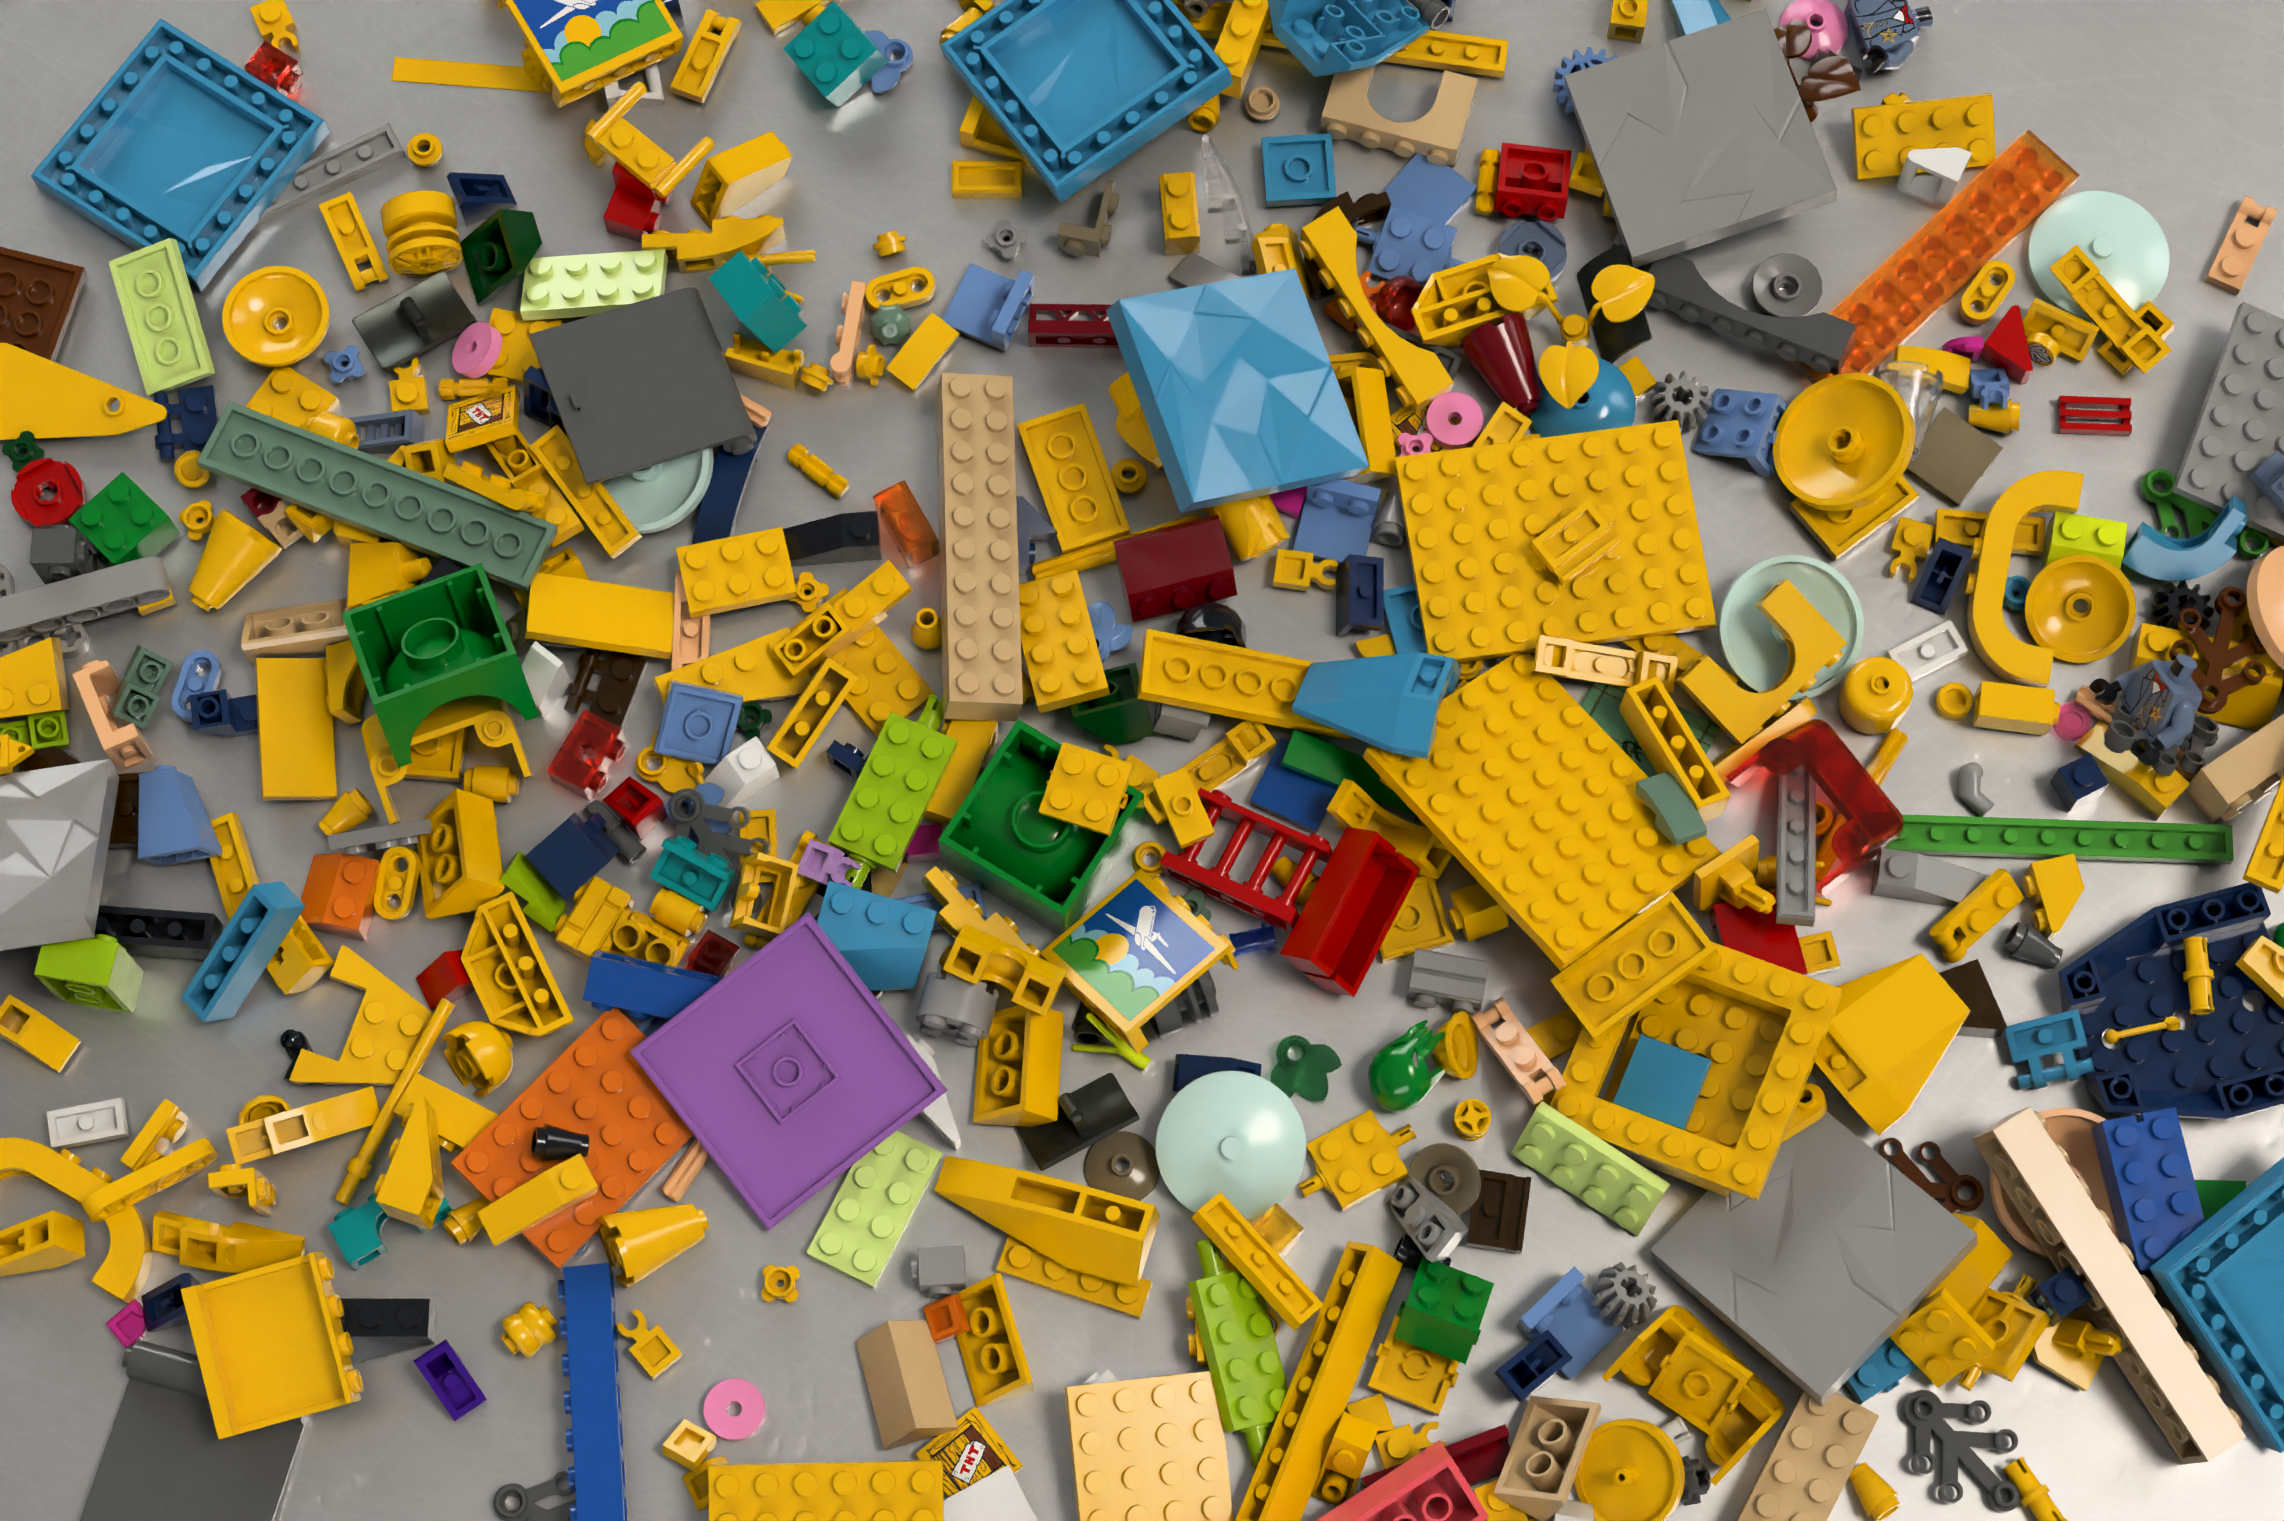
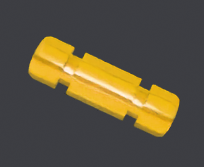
M1483 149L1481 153L1474 209L1477 215L1491 216L1493 214L1500 152L1496 149Z
M505 377L493 378L492 381H488V378H459V382H454V379H441L439 381V395L443 400H455L456 396H460V400L470 399L509 387V382Z
M796 443L787 453L788 461L797 468L801 466L803 473L823 488L827 486V491L834 497L841 498L849 489L848 480L840 474L835 475L834 469L816 455H810L808 453L809 450L803 445Z

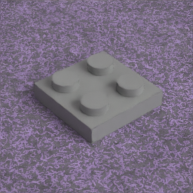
M430 818L327 835L329 850L344 848L345 855L419 843L418 835L432 833Z

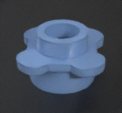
M349 345L345 350L339 352L329 351L325 355V362L330 365V379L332 382L337 384L351 382L364 374L365 369L359 363L358 356L360 352L356 346ZM343 362L348 363L346 367L341 366Z

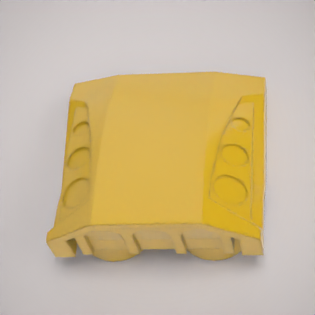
M626 908L622 911L600 950L677 967L686 950L690 947L691 942L683 935L656 921L653 917Z

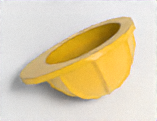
M1458 1011L1437 1031L1436 1034L1445 1032V1036L1431 1052L1436 1066L1441 1067L1445 1073L1467 1080L1474 1076L1477 1069V1033L1471 1017L1464 1011Z

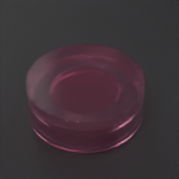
M2074 702L2066 703L2060 707L2058 723L2053 724V728L2056 734L2064 740H2079L2091 727V715L2081 704Z

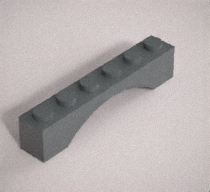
M1678 255L1654 261L1648 271L1655 278L1654 290L1648 301L1651 307L1658 310L1668 309L1678 313L1686 321L1693 323L1698 321L1709 325L1719 334H1732L1744 339L1752 347H1765L1775 351L1786 360L1801 361L1810 365L1813 370L1819 373L1840 374L1856 341V324L1825 312L1809 316L1784 318L1765 316L1745 310L1727 301L1715 292L1701 277L1694 263Z

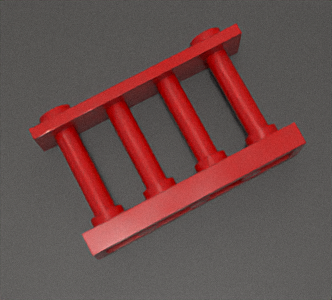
M1200 788L1198 796L1203 807L1206 809L1212 827L1216 824L1219 816L1238 823V826L1216 867H1211L1208 870L1197 865L1198 861L1196 858L1207 840L1205 839L1186 847L1184 852H1179L1178 855L1166 851L1160 861L1164 875L1190 888L1199 889L1210 897L1291 933L1299 918L1294 902L1317 859L1328 863L1333 853L1329 845L1330 843L1320 835L1310 833L1307 836L1233 803L1227 794L1219 790L1209 792ZM1254 830L1271 838L1249 881L1239 884L1230 879L1229 872L1251 831ZM1284 845H1287L1304 854L1281 897L1276 896L1273 899L1264 895L1261 888Z

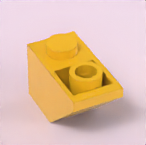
M2074 853L2032 862L2024 872L2025 876L2022 877L2024 892L2027 897H2032L2035 907L2032 913L2034 926L2050 941L2060 931L2084 890V884Z
M10 994L0 1006V1037L60 1073L81 1041L40 1012Z
M1343 1413L1311 1496L1339 1506L1353 1496L1380 1426L1349 1413Z

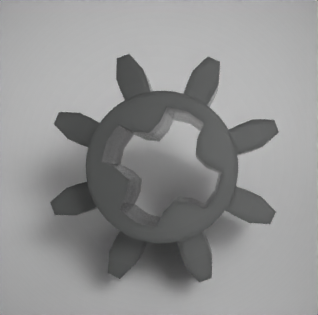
M1689 1456L1681 1457L1685 1471V1484L1680 1502H1683L1684 1506L1701 1503L1700 1495L1707 1494L1710 1488L1709 1471L1705 1465L1699 1463L1698 1459L1690 1460Z

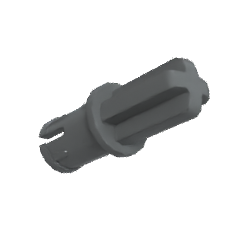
M594 800L589 803L582 812L583 816L588 820L598 811L607 821L601 830L619 848V853L629 864L639 860L647 848L626 828V822L624 820L619 821L600 801Z

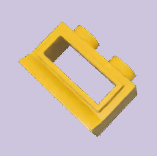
M761 852L746 857L743 863L729 928L770 940L785 931L790 926L792 920V913L789 912L791 899L796 895L799 888L800 879L797 876L799 864ZM761 873L774 876L764 923L754 921V918H751L754 901L760 891L758 883Z

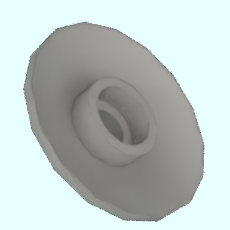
M1780 253L1768 257L1758 266L1752 279V292L1757 304L1768 314L1784 318L1802 317L1810 313L1817 306L1822 295V278L1818 269L1808 259L1796 254ZM1786 287L1791 290L1792 294L1784 295L1779 289Z

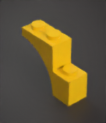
M390 595L362 602V605L371 603L373 601L385 598ZM351 640L326 646V661L324 662V671L328 678L329 690L326 696L327 707L332 715L348 725L360 722L362 702L367 687Z

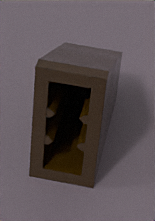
M1978 959L1939 973L1971 1010L1956 1036L1995 1039L2004 1033L2008 1027Z

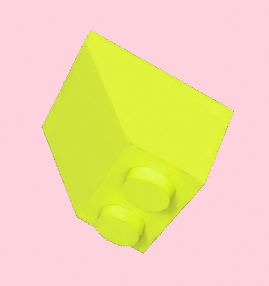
M2055 511L2046 529L2041 570L2059 558L2074 554H2088L2101 557L2120 569L2124 556L2127 523Z

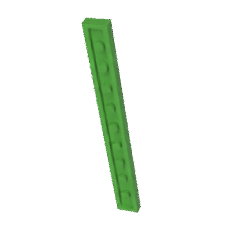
M1864 813L1861 818L1862 853H1879L1881 848L1922 855L2051 859L2074 853L2076 860L2231 864L2234 861L2232 825Z

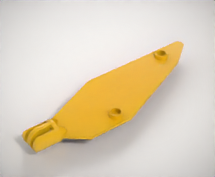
M6 342L0 343V440H16L23 431L32 432L35 439L115 436L162 422L167 417V410L161 404ZM119 400L120 407L117 411L113 412L112 403Z

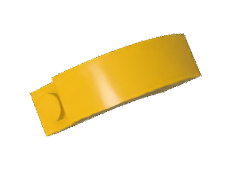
M1343 779L1326 809L1339 822L1337 828L1344 832L1346 827H1352L1379 833L1396 848L1395 852L1402 853L1420 869L1419 875L1439 879L1452 856V853L1428 827L1407 822L1388 812L1354 781Z

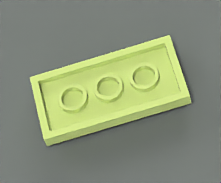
M168 238L109 261V267L147 396L154 397L153 394L156 392H168L216 374L177 240Z
M666 250L532 258L525 269L520 306L522 319L527 321L592 316L663 295L668 262Z
M1543 1101L1540 1102L1510 1153L1637 1237L1670 1186L1668 1182Z
M895 1131L852 1165L806 1252L807 1256L875 1289L941 1162L943 1153L908 1135Z

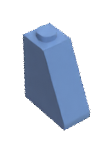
M171 765L156 766L154 771L139 774L138 859L163 867L222 855V848L191 776L177 771V768Z

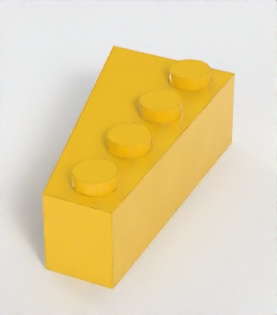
M50 637L0 657V720L31 714L71 710L60 638Z

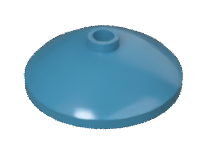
M1597 357L1599 362L1598 377L1593 386L1584 394L1589 400L1583 404L1576 402L1568 410L1551 397L1539 376L1543 399L1538 402L1539 409L1529 414L1530 420L1533 421L1531 426L1535 434H1540V438L1632 426L1635 418L1636 402L1629 380L1616 366Z

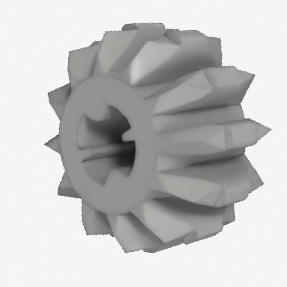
M1685 371L1680 373L1679 379H1676L1669 373L1665 377V383L1658 381L1654 387L1655 394L1650 397V405L1655 407L1652 412L1653 418H1663L1662 422L1678 420L1680 432L1683 425L1692 432L1696 428V422L1703 423L1706 420L1707 413L1705 411L1710 409L1711 399L1706 398L1709 393L1708 386L1697 387L1700 378L1696 376L1691 381L1687 380Z
M1620 1262L1612 1268H1605L1598 1275L1599 1278L1592 1285L1591 1292L1595 1295L1591 1305L1601 1308L1599 1318L1607 1316L1611 1319L1612 1327L1618 1326L1621 1323L1626 1330L1634 1327L1635 1324L1640 1325L1649 1318L1650 1312L1656 1306L1657 1299L1653 1296L1656 1286L1646 1282L1648 1274H1638L1636 1264L1627 1269Z

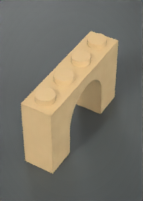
M1375 66L1334 74L1321 116V133H1331L1332 139H1348L1359 142L1361 145L1371 149L1379 147L1394 151V153L1401 157H1414L1416 153L1426 155L1428 162L1432 164L1455 167L1476 94L1477 78L1444 70L1437 97L1431 110L1415 121L1394 122L1380 116L1369 103L1367 94Z

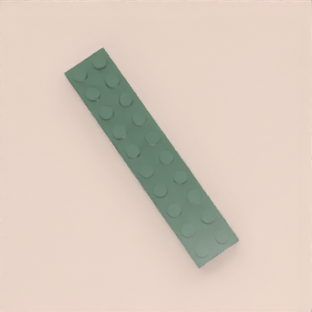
M230 401L197 461L199 467L388 540L401 543L404 546L438 559L442 557L447 558L459 567L468 568L482 563L488 578L525 592H529L530 585L536 577L558 532L556 524L518 510H513L495 501Z

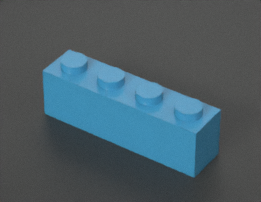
M282 881L253 885L186 988L181 999L203 1022L233 1018L305 905Z

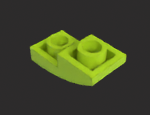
M64 710L27 715V720L0 723V735L8 734L12 740L29 745L34 751L52 746L60 749L70 747Z
M518 851L510 860L499 881L526 900L522 912L549 932H552L563 915L566 905L558 891L531 861Z

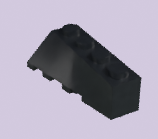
M341 1298L344 1308V1316L340 1317L343 1331L350 1334L354 1349L353 1354L350 1355L352 1365L383 1355L389 1356L435 1345L437 1306L430 1299Z

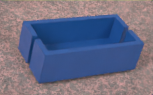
M2176 1107L2142 1113L2138 1117L2131 1115L2105 1120L2091 1128L2119 1242H2123L2134 1256L2132 1263L2140 1275L2151 1273L2149 1268L2205 1222Z

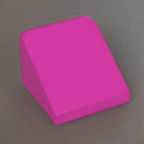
M941 823L919 825L907 850L908 863L941 860L938 839L942 835Z

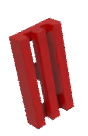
M2059 396L2057 400L2058 433L2130 436L2132 433V425H2130V420L2132 419V411H2130L2131 398ZM2066 408L2111 409V410H2121V411L2079 410V409H2066ZM2066 418L2096 421L2121 420L2122 424L2066 422Z

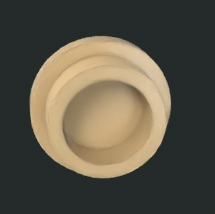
M1268 87L1253 89L1245 99V110L1254 120L1268 121L1274 118L1279 111V97Z

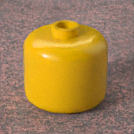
M1882 656L1868 657L1856 663L1847 673L1838 696L1840 713L1846 723L1856 731L1869 735L1883 734L1895 728L1904 718L1913 697L1912 680L1906 669L1895 660Z

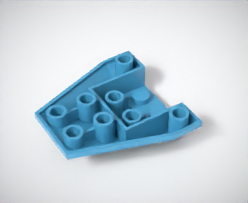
M1268 0L1274 35L1315 77L1375 66L1428 33L1431 27L1421 19L1420 13L1405 0Z
M1421 652L1311 663L1292 705V712L1388 752L1428 759L1436 738L1437 712L1445 692H1454L1461 673V665L1455 658Z

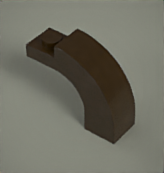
M1347 191L1324 205L1313 221L1339 206L1354 231H1356L1358 225L1366 227L1385 220L1391 207V201L1385 191L1377 195L1375 193L1366 194L1353 203ZM1304 255L1303 264L1309 292L1313 301L1315 302L1336 294L1333 288L1327 289L1318 274V271L1321 269L1315 260H1308Z

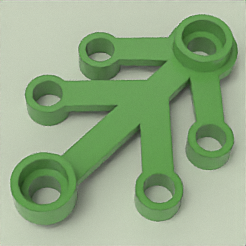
M2164 469L2149 471L2141 481V492L2148 501L2156 504L2162 527L2159 531L2160 533L2165 535L2166 530H2171L2175 533L2176 538H2182L2183 532L2181 527L2175 523L2172 504L2183 511L2190 537L2204 532L2203 524L2210 527L2218 514L2207 507L2171 492L2177 476ZM2153 484L2162 485L2164 492L2156 491L2153 488ZM2253 528L2242 530L2237 536L2231 534L2237 538V550L2244 558L2257 559L2268 548V536ZM2245 542L2254 543L2256 550H2249L2245 546Z

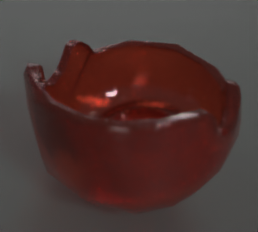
M1405 275L1396 276L1388 280L1380 288L1375 299L1377 316L1383 322L1404 331L1413 328L1416 324L1412 317L1411 309L1415 302H1417L1424 287L1412 277Z

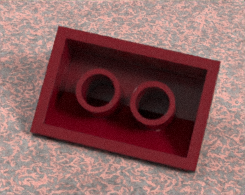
M1218 514L1113 541L1122 593L1132 622L1237 595L1233 566Z

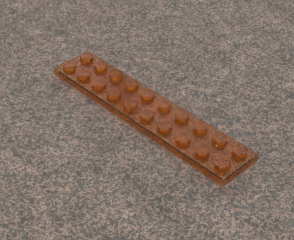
M2028 129L1830 313L1832 316L1857 325L1856 341L1840 374L1860 373L1871 375L1894 353L1898 345L1902 346L1962 290L1986 263L1993 261L2040 217L2048 207L2078 181L2080 175ZM1787 360L1812 384L1834 376L1831 373H1819L1813 370L1810 365L1801 361Z

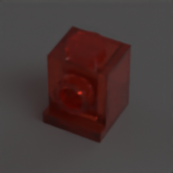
M266 41L263 42L244 66L246 72L285 96L288 93L291 95L296 94L303 84V71L299 62Z

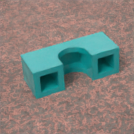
M374 1193L367 1198V1203L357 1209H354V1207L344 1209L335 1215L334 1222L327 1225L348 1264L355 1271L388 1252L381 1238V1230L385 1221L390 1217L376 1202L377 1196ZM446 1196L443 1198L433 1226L446 1219L447 1213L453 1210ZM418 1227L421 1232H424L425 1230H427V1229Z

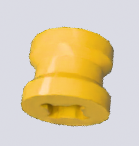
M1478 1099L1462 1101L1457 1106L1452 1119V1128L1455 1134L1465 1141L1481 1139L1487 1133L1491 1123L1489 1107Z

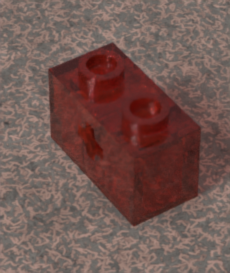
M584 709L547 769L551 781L590 801L595 792L600 793L608 780L607 771L613 761L619 762L625 753L627 743H625L626 738L622 728ZM594 752L596 753L597 757L595 759L589 757L585 762L584 755L592 756Z

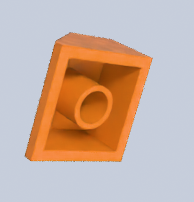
M345 853L313 856L300 900L305 905L300 915L311 930L366 942L375 912L373 899L380 869L379 860L352 854L345 855Z

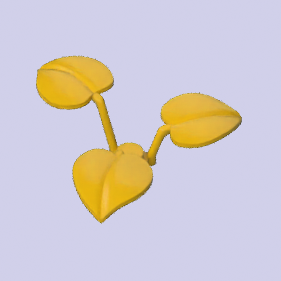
M1526 255L1509 256L1496 261L1487 270L1492 295L1503 309L1514 313L1524 312L1531 309L1535 305L1537 297H1539L1554 316L1557 324L1560 325L1562 341L1566 348L1560 345H1552L1546 348L1539 360V374L1543 385L1551 397L1568 410L1593 386L1599 374L1598 359L1593 351L1586 347L1590 341L1589 327L1594 324L1597 312L1602 308L1604 317L1612 323L1628 321L1645 307L1652 296L1655 286V278L1650 273L1628 265L1617 264L1608 266L1601 270L1593 280L1591 287L1592 295L1598 302L1593 305L1588 317L1584 318L1578 314H1571L1564 318L1548 296L1542 292L1550 283L1551 278L1547 267L1538 259Z

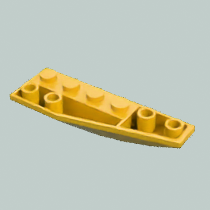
M947 1155L934 1190L935 1193L1067 1269L1138 1288L1160 1220V1215L1155 1205L1045 1175Z

